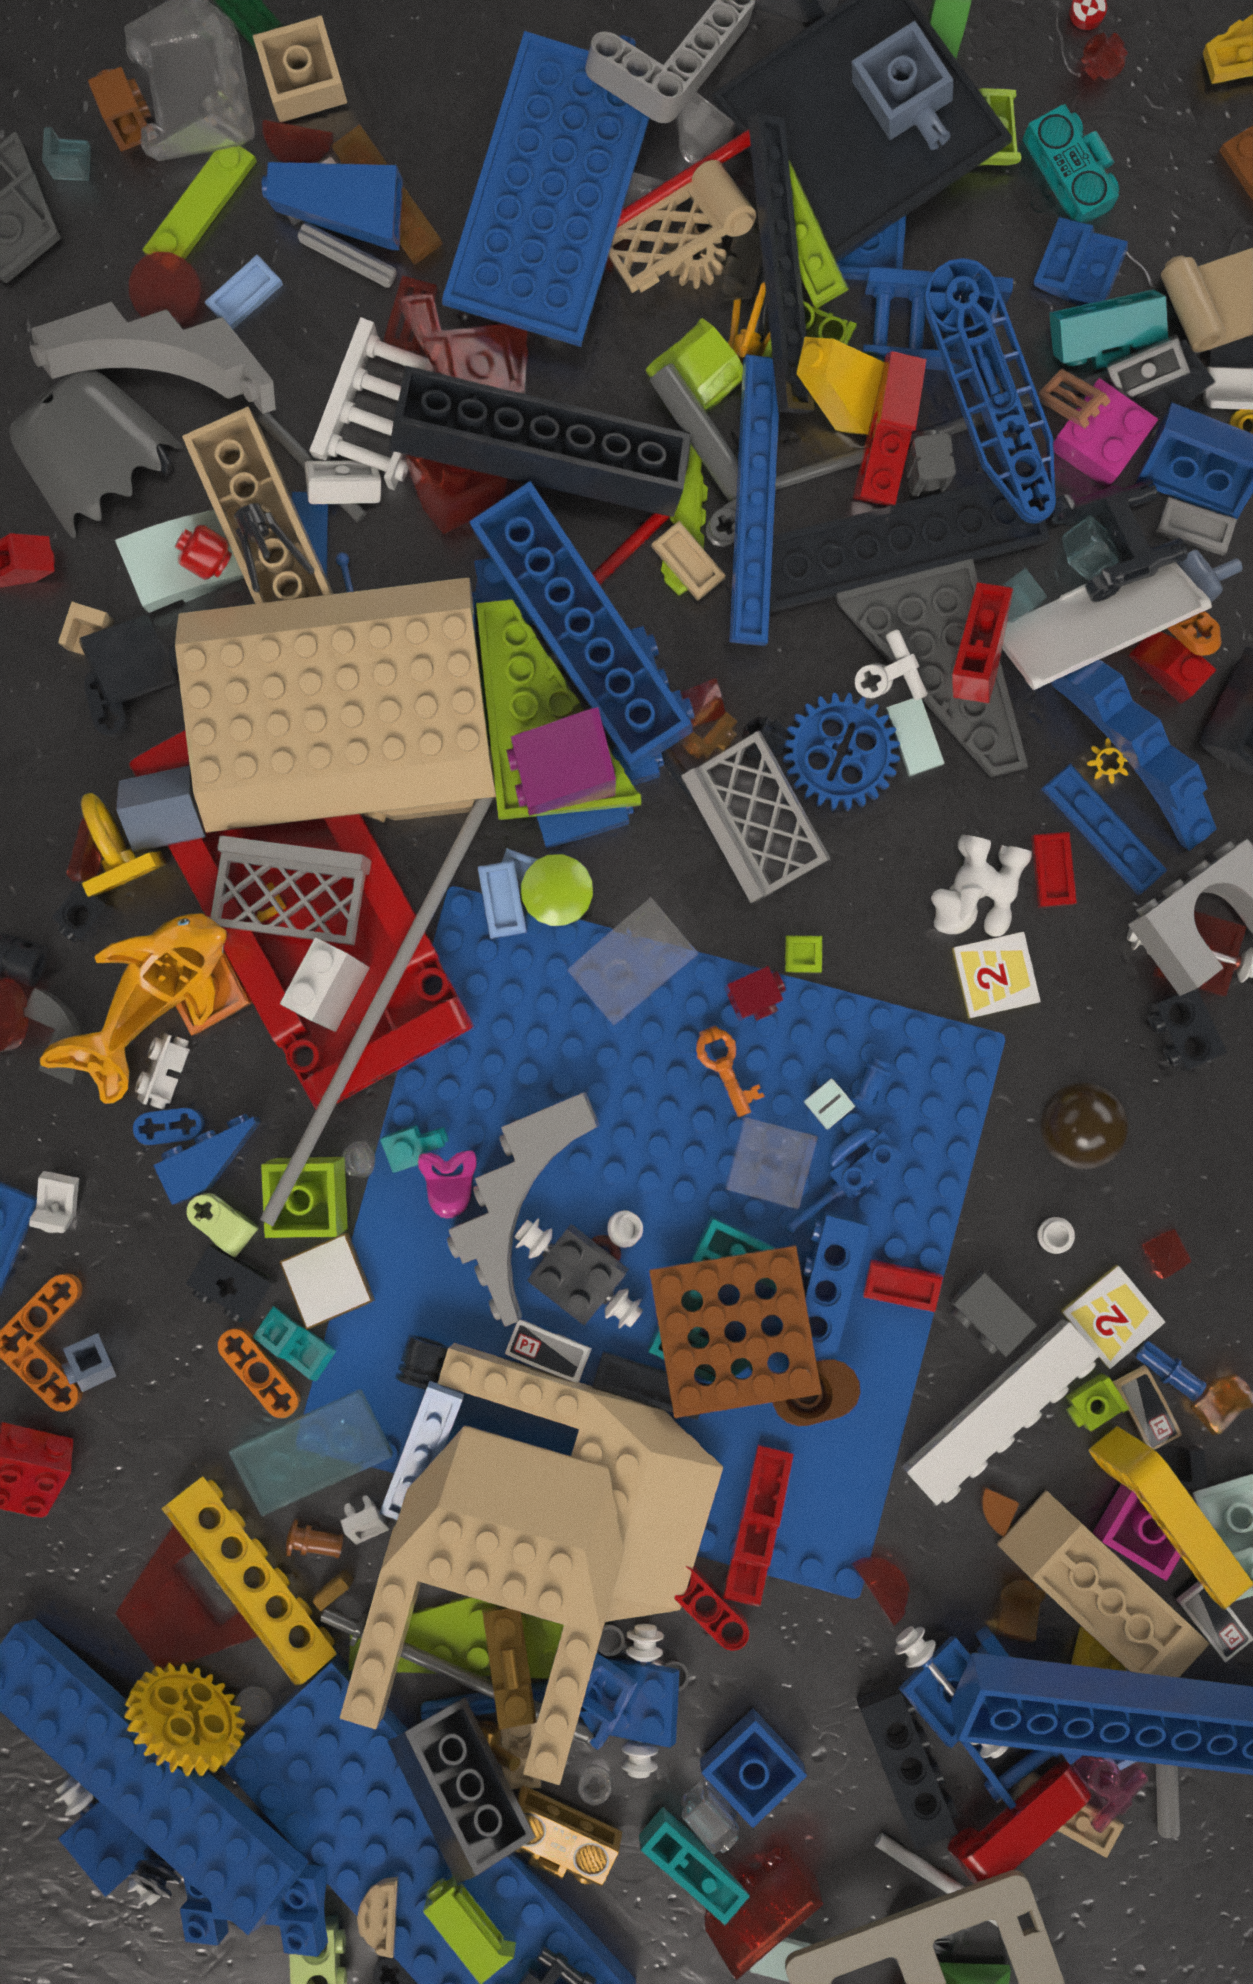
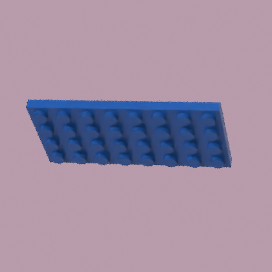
M524 31L442 297V305L581 347L650 118L587 76L585 65L589 53L588 50Z

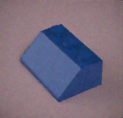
M1171 403L1157 429L1136 483L1151 478L1153 484L1149 485V487L1155 485L1158 492L1238 519L1253 493V434Z

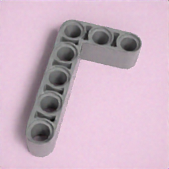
M715 0L664 65L616 34L606 31L599 32L591 40L585 72L592 81L652 120L659 123L671 122L677 117L747 28L756 0Z

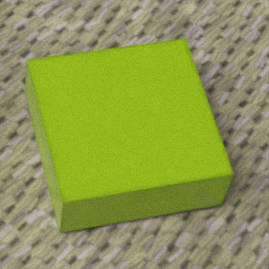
M785 936V972L821 973L822 936Z

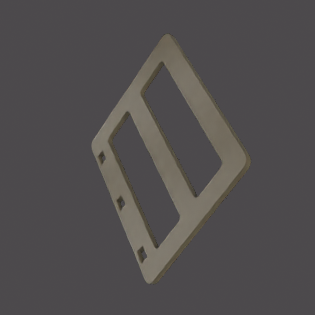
M1017 1870L1007 1871L790 1953L785 1960V1970L790 1984H831L832 1980L837 1976L888 1957L897 1959L906 1984H946L933 1948L934 1941L984 1921L994 1920L997 1922L1019 1984H1065L1028 1879L1025 1874ZM1029 1911L1034 1927L1022 1930L1017 1916Z

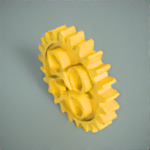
M168 1663L164 1671L159 1666H155L151 1673L146 1671L132 1688L130 1696L125 1703L129 1708L124 1718L132 1720L127 1730L138 1733L134 1744H146L145 1756L153 1753L158 1756L156 1765L159 1766L164 1761L170 1763L169 1768L172 1773L178 1766H181L185 1776H189L193 1768H195L200 1776H203L207 1769L215 1773L220 1765L225 1767L241 1746L240 1741L245 1732L240 1729L244 1725L245 1720L237 1716L242 1709L240 1706L230 1704L235 1697L234 1694L224 1695L222 1693L225 1687L224 1683L216 1686L212 1684V1674L204 1679L200 1677V1668L198 1667L193 1673H188L185 1664H182L179 1670L176 1671L174 1666Z

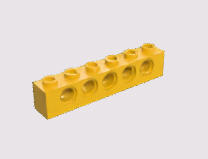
M202 1476L161 1509L294 1685L303 1684L337 1655L332 1647L335 1641L324 1627L317 1628L311 1620L310 1616L313 1613L308 1604L301 1597L295 1599L287 1587L290 1585V1582L286 1575L278 1567L273 1569L267 1562L265 1557L268 1556V1553L264 1546L256 1538L251 1540L245 1533L243 1528L246 1524L238 1512L234 1509L229 1511L220 1500L224 1496L217 1484L211 1479L206 1481ZM201 1510H210L215 1515L216 1522L212 1529H205L200 1525L199 1514ZM224 1539H231L237 1544L238 1552L234 1559L226 1558L222 1554L221 1544ZM248 1568H253L259 1573L260 1582L255 1589L249 1588L244 1582V1573ZM271 1597L281 1602L282 1612L278 1618H272L266 1611V1604ZM293 1627L300 1628L304 1633V1642L299 1648L293 1647L289 1642V1633Z

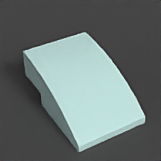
M215 510L173 519L115 540L140 602L149 613L181 599L184 602H188L244 578L230 545L228 551L232 553V556L218 578L213 575L207 580L201 579L178 564L177 557L180 550L174 546L185 528L192 531L197 525H205L226 538Z
M1253 1474L1192 1492L1194 1502L1253 1582ZM1253 1586L1236 1601L1253 1596Z

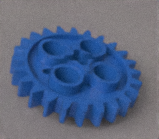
M833 693L830 703L827 704L820 696L817 699V709L808 703L805 705L804 710L807 717L799 714L794 716V721L799 728L788 727L786 731L787 734L794 738V740H787L786 744H783L784 748L792 751V753L783 756L782 759L785 763H793V767L786 772V775L798 776L799 779L793 788L798 789L805 786L807 788L804 795L805 800L813 794L818 796L817 807H820L825 799L830 800L831 811L836 809L838 802H843L846 811H849L852 806V800H856L860 807H864L866 804V794L873 800L879 797L876 786L884 790L888 788L889 784L883 776L894 777L896 775V771L889 764L900 761L899 756L891 753L892 750L900 746V742L890 741L889 737L897 729L896 727L885 729L884 724L888 720L889 715L878 718L875 715L879 707L878 704H875L869 710L864 708L866 697H862L858 704L852 703L851 693L847 694L844 702H840L837 694ZM829 720L835 721L840 726L841 733L834 737L826 735L822 729V723ZM849 723H854L855 729L845 750V753L848 755H845L841 760L833 781H828L827 775L837 755V751L834 749H837L843 741ZM861 734L870 736L874 743L873 749L864 751L858 748L855 741L856 737ZM814 753L823 755L827 761L826 768L822 770L813 769L808 763V756ZM846 767L855 768L860 774V781L856 784L845 782L841 774L842 769Z

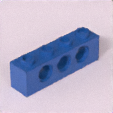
M828 1212L823 1213L822 1220L816 1219L811 1234V1240L816 1241L813 1256L806 1255L802 1269V1276L807 1277L804 1294L808 1317L810 1319L813 1316H820L826 1321L825 1327L821 1332L811 1333L816 1361L836 1360L870 1228L866 1222ZM833 1244L840 1245L844 1249L842 1259L835 1263L828 1262L824 1258L825 1250ZM823 1280H829L835 1285L833 1294L827 1298H820L815 1294L816 1285Z

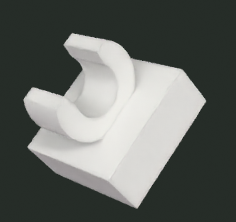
M367 1495L363 1496L365 1504L363 1511L355 1513L354 1507L348 1503L344 1508L347 1518L340 1520L344 1534L356 1545L390 1530L386 1517L379 1514L380 1511Z

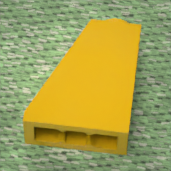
M805 337L796 374L836 431L868 435L885 362L832 338Z

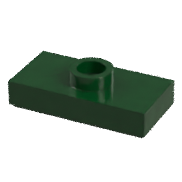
M212 0L256 52L257 49L253 35L283 27L262 0Z

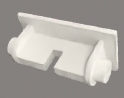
M164 1031L161 1032L160 1038L155 1037L148 1051V1058L151 1059L147 1073L141 1072L135 1087V1092L139 1093L137 1099L142 1104L146 1105L149 1098H152L150 1105L160 1109H164L166 1103L170 1104L178 1079L167 1076L166 1073L168 1069L181 1073L190 1051L187 1048L188 1040L175 1036L174 1041L170 1042L171 1035Z

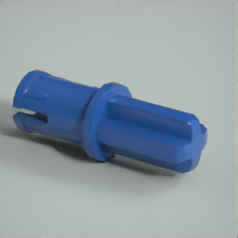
M1146 1341L1139 1347L1136 1358L1158 1374L1162 1383H1170L1192 1402L1198 1399L1204 1392L1206 1382L1200 1380L1181 1365L1182 1361L1179 1358H1171L1149 1341Z

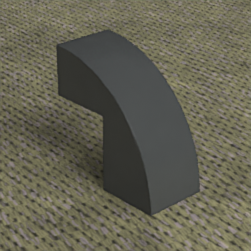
M34 988L22 1015L56 1029L49 1045L64 1038L83 1035L79 1021L63 1001L46 990ZM41 1064L38 1070L69 1084L81 1085L85 1071L72 1068H46L41 1066Z

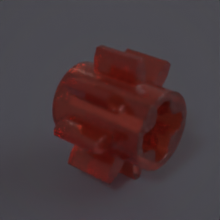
M1104 32L1097 34L1084 47V56L1081 58V61L1086 65L1084 68L1085 72L1093 80L1097 79L1099 75L1104 80L1114 78L1125 66V57L1128 55V52L1123 47L1125 42L1116 32L1110 37Z

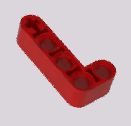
M1066 1761L1061 1762L1047 1771L1014 1801L1016 1803L1014 1808L1010 1810L1007 1807L980 1832L971 1827L960 1831L950 1840L947 1849L974 1884L1014 1870L1089 1802L1092 1794L1071 1765Z

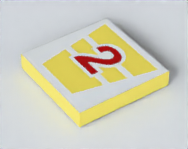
M1024 932L952 948L968 1018L1041 1002Z
M1118 1265L1113 1266L1061 1310V1313L1100 1355V1360L1109 1369L1165 1323L1163 1318Z

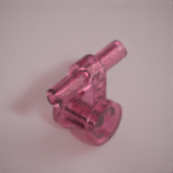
M1082 1755V1757L1075 1761L1073 1767L1086 1787L1103 1796L1107 1801V1804L1090 1821V1825L1098 1833H1102L1118 1814L1124 1815L1133 1805L1131 1800L1148 1782V1777L1141 1770H1136L1126 1783L1120 1787L1122 1777L1118 1766L1108 1760H1103L1101 1757Z

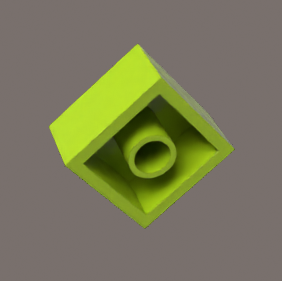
M345 1157L308 1158L274 1226L264 1222L265 1238L337 1237L348 1229ZM273 1158L261 1164L263 1212L291 1158Z

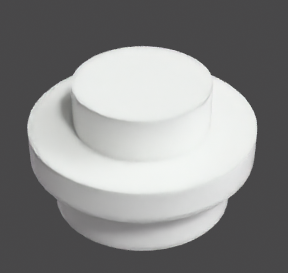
M619 1211L614 1213L609 1219L608 1235L616 1246L621 1248L631 1247L641 1238L643 1225L637 1215L629 1211Z
M1051 1217L1041 1223L1037 1232V1238L1044 1250L1060 1254L1072 1246L1075 1233L1072 1225L1067 1220L1060 1217Z

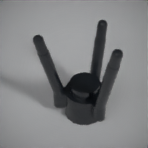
M259 503L245 505L236 511L234 518L238 528L235 532L241 542L254 592H259L260 586L249 541L256 542L263 557L269 559L270 552L264 541L270 534L269 528L308 574H314V568L278 526L271 512L264 513Z

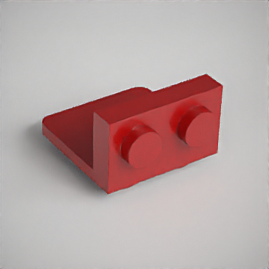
M2 1422L0 1425V1509L31 1517L42 1518L47 1516L71 1473L73 1438Z

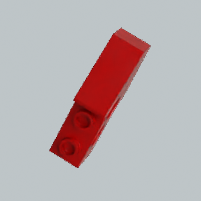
M894 351L886 354L853 499L883 506L895 505L911 435L916 430L927 359Z

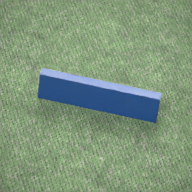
M1071 763L1042 788L1045 794L1137 895L1142 894L1167 871L1162 863Z

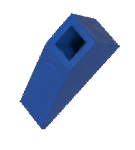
M243 1114L227 1122L229 1129L217 1135L214 1130H210L194 1138L196 1145L184 1151L180 1145L161 1154L163 1161L153 1166L171 1204L182 1203L213 1188L261 1123L260 1118L252 1117L249 1119L247 1114Z

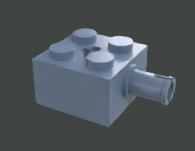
M913 21L851 61L852 82L889 140L916 125L931 150L939 148L938 140L941 145L948 141L951 135L935 111L953 101V78L916 21Z

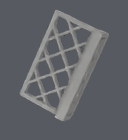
M761 731L755 732L698 768H693L681 775L750 903L765 898L777 889L830 860L827 851ZM756 743L762 754L759 769L741 764L745 749ZM736 755L735 762L727 760ZM719 764L733 767L729 786L717 784L710 770ZM766 765H768L771 772L765 771ZM740 769L757 774L752 794L735 789ZM763 776L777 781L780 788L776 801L759 796ZM721 790L727 792L726 798L722 794ZM733 794L751 799L746 818L733 814L730 808ZM784 796L789 804L783 803ZM757 801L775 806L770 826L752 821ZM781 808L794 812L797 818L794 833L776 828ZM738 822L744 824L743 830ZM751 826L768 831L764 850L750 845L748 835ZM801 829L804 830L806 836L800 835ZM774 833L792 838L788 857L770 852ZM798 840L811 843L818 857L809 863L794 860ZM756 854L762 856V857H761V861H759V859H758V857L756 856ZM768 858L786 863L782 878L774 883H771L765 872ZM792 865L800 867L790 873Z
M220 836L218 851L221 852L211 912V918L217 924L225 928L314 940L316 937L325 942L346 945L355 944L365 876L370 873V859L361 854ZM231 862L244 864L251 874L237 886H234L228 878ZM251 865L262 866V867H260L258 870L255 871L254 868H253ZM271 868H278L286 880L270 892L260 876ZM287 870H293L297 872L290 876ZM307 872L314 873L322 885L305 897L295 881ZM322 875H330L332 877L326 881ZM342 877L355 879L353 893L343 901H340L330 886ZM256 881L265 893V896L249 907L239 892ZM291 885L301 901L284 912L274 897ZM228 886L230 891L226 893V887ZM326 890L337 905L320 917L310 902ZM235 896L245 911L234 920L221 919L223 905ZM270 901L280 916L269 925H263L254 912ZM351 903L350 912H348L345 907ZM306 906L316 921L304 930L296 929L289 917ZM339 911H342L348 920L346 936L332 934L325 924L327 920ZM250 917L251 920L253 921V923L242 922V921H244L246 918ZM285 921L289 928L278 926ZM320 926L325 933L314 932V930Z

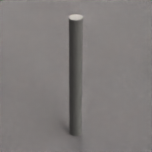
M269 412L259 417L258 423L304 469L305 462L316 461ZM358 503L339 504L357 523L367 515V512Z

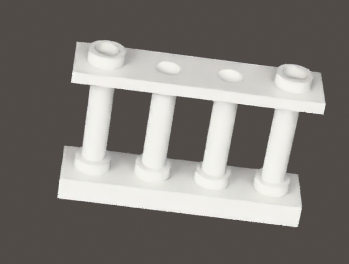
M360 317L311 445L310 453L316 461H330L332 456L337 457V455H341L385 471L384 479L387 487L395 490L398 480L403 482L407 475L410 461L406 460L408 455L393 452L392 458L345 442L343 437L340 436L344 423L349 424L350 422L391 436L393 421L355 407V403H353L357 390L362 391L363 388L398 401L401 386L368 375V371L365 368L369 357L374 358L377 355L404 366L444 375L447 361H444L441 346L435 344L428 359L381 342L374 322Z

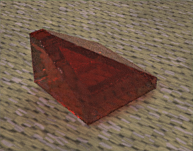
M716 678L681 692L683 699L689 698L695 719L690 720L692 727L727 716Z
M1174 1228L1141 1245L1158 1278L1166 1279L1191 1262Z

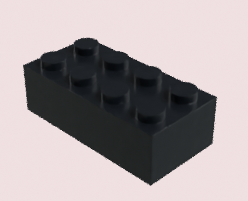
M466 1698L455 1702L387 1741L456 1883L479 1875L536 1838Z

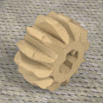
M695 223L691 235L703 234L699 232V227ZM681 227L678 230V234H682L684 228ZM711 227L706 228L703 233L711 229ZM722 238L697 252L699 260H693L692 255L670 269L669 274L671 277L680 275L679 284L681 286L685 285L688 280H692L693 287L696 290L699 288L700 280L702 279L705 283L711 285L714 281L713 274H722L723 265L721 262L726 260V251L720 249L723 243ZM668 243L670 251L666 252V255L676 251L679 244Z

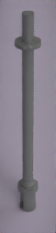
M326 1607L320 1621L353 1635L349 1645L354 1646L359 1638L362 1639L368 1614L363 1613L360 1621H357ZM404 1642L400 1657L494 1699L491 1680ZM534 1700L536 1718H539L542 1703ZM580 1717L578 1718L573 1739L589 1746V1741L593 1739L594 1735Z

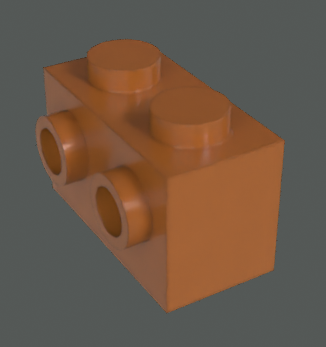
M122 67L116 69H105L99 72L96 77L88 80L102 117L121 152L154 139L146 121V118L151 117V113L135 78L128 80Z

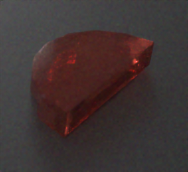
M263 120V135L270 152L285 163L316 162L329 151L334 139L332 132Z
M83 817L66 875L72 881L85 882L97 876L102 854L94 842Z
M864 1557L851 1563L889 1621L895 1626L906 1613L904 1609L908 1602V1593H910L905 1575L892 1562L880 1557Z

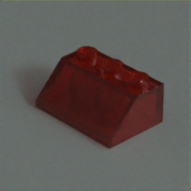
M788 1843L781 1849L774 1848L764 1857L763 1865L753 1874L747 1872L738 1879V1882L745 1888L750 1897L726 1925L706 1909V1915L704 1916L705 1930L736 1980L823 1905L817 1877Z

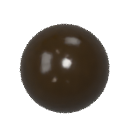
M1074 1083L1057 1091L1047 1102L1041 1117V1134L1047 1149L1058 1161L1076 1169H1093L1109 1163L1122 1150L1128 1135V1118L1120 1100L1108 1089L1093 1083Z

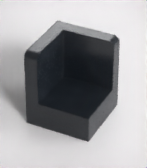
M1196 1445L1167 1446L1155 1449L1185 1489L1208 1488L1205 1451Z

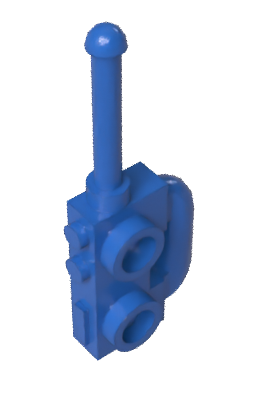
M868 1127L861 1128L831 1151L829 1164L832 1170L828 1173L836 1183L831 1186V1191L791 1222L788 1221L785 1225L786 1231L790 1233L796 1232L795 1229L837 1197L839 1199L844 1195L848 1198L850 1196L856 1197L861 1193L859 1189L863 1186L869 1187L873 1184L872 1179L881 1172L887 1171L899 1161L898 1159L902 1157V1154L884 1131L878 1134L874 1129ZM866 1143L865 1145L869 1151L850 1165L845 1158L862 1144Z

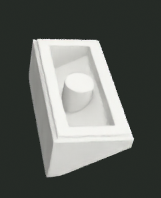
M358 461L305 462L307 495L310 504L380 502L381 478L377 468Z

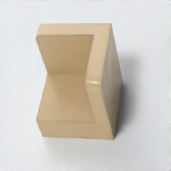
M71 602L59 638V644L69 651L85 656L80 646L79 638L112 627L115 620L106 612Z

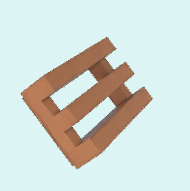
M1060 369L1037 394L1042 404L1084 429L1090 424L1087 418L1090 415L1095 418L1100 413L1098 410L1099 405L1101 404L1106 407L1111 402L1106 393L1063 369ZM1062 381L1091 398V400L1086 402L1069 390L1060 387V382ZM1052 392L1053 394L1059 396L1060 398L1064 399L1065 401L1069 402L1070 404L1076 406L1081 410L1077 411L1071 406L1065 404L1064 402L1050 395V393Z

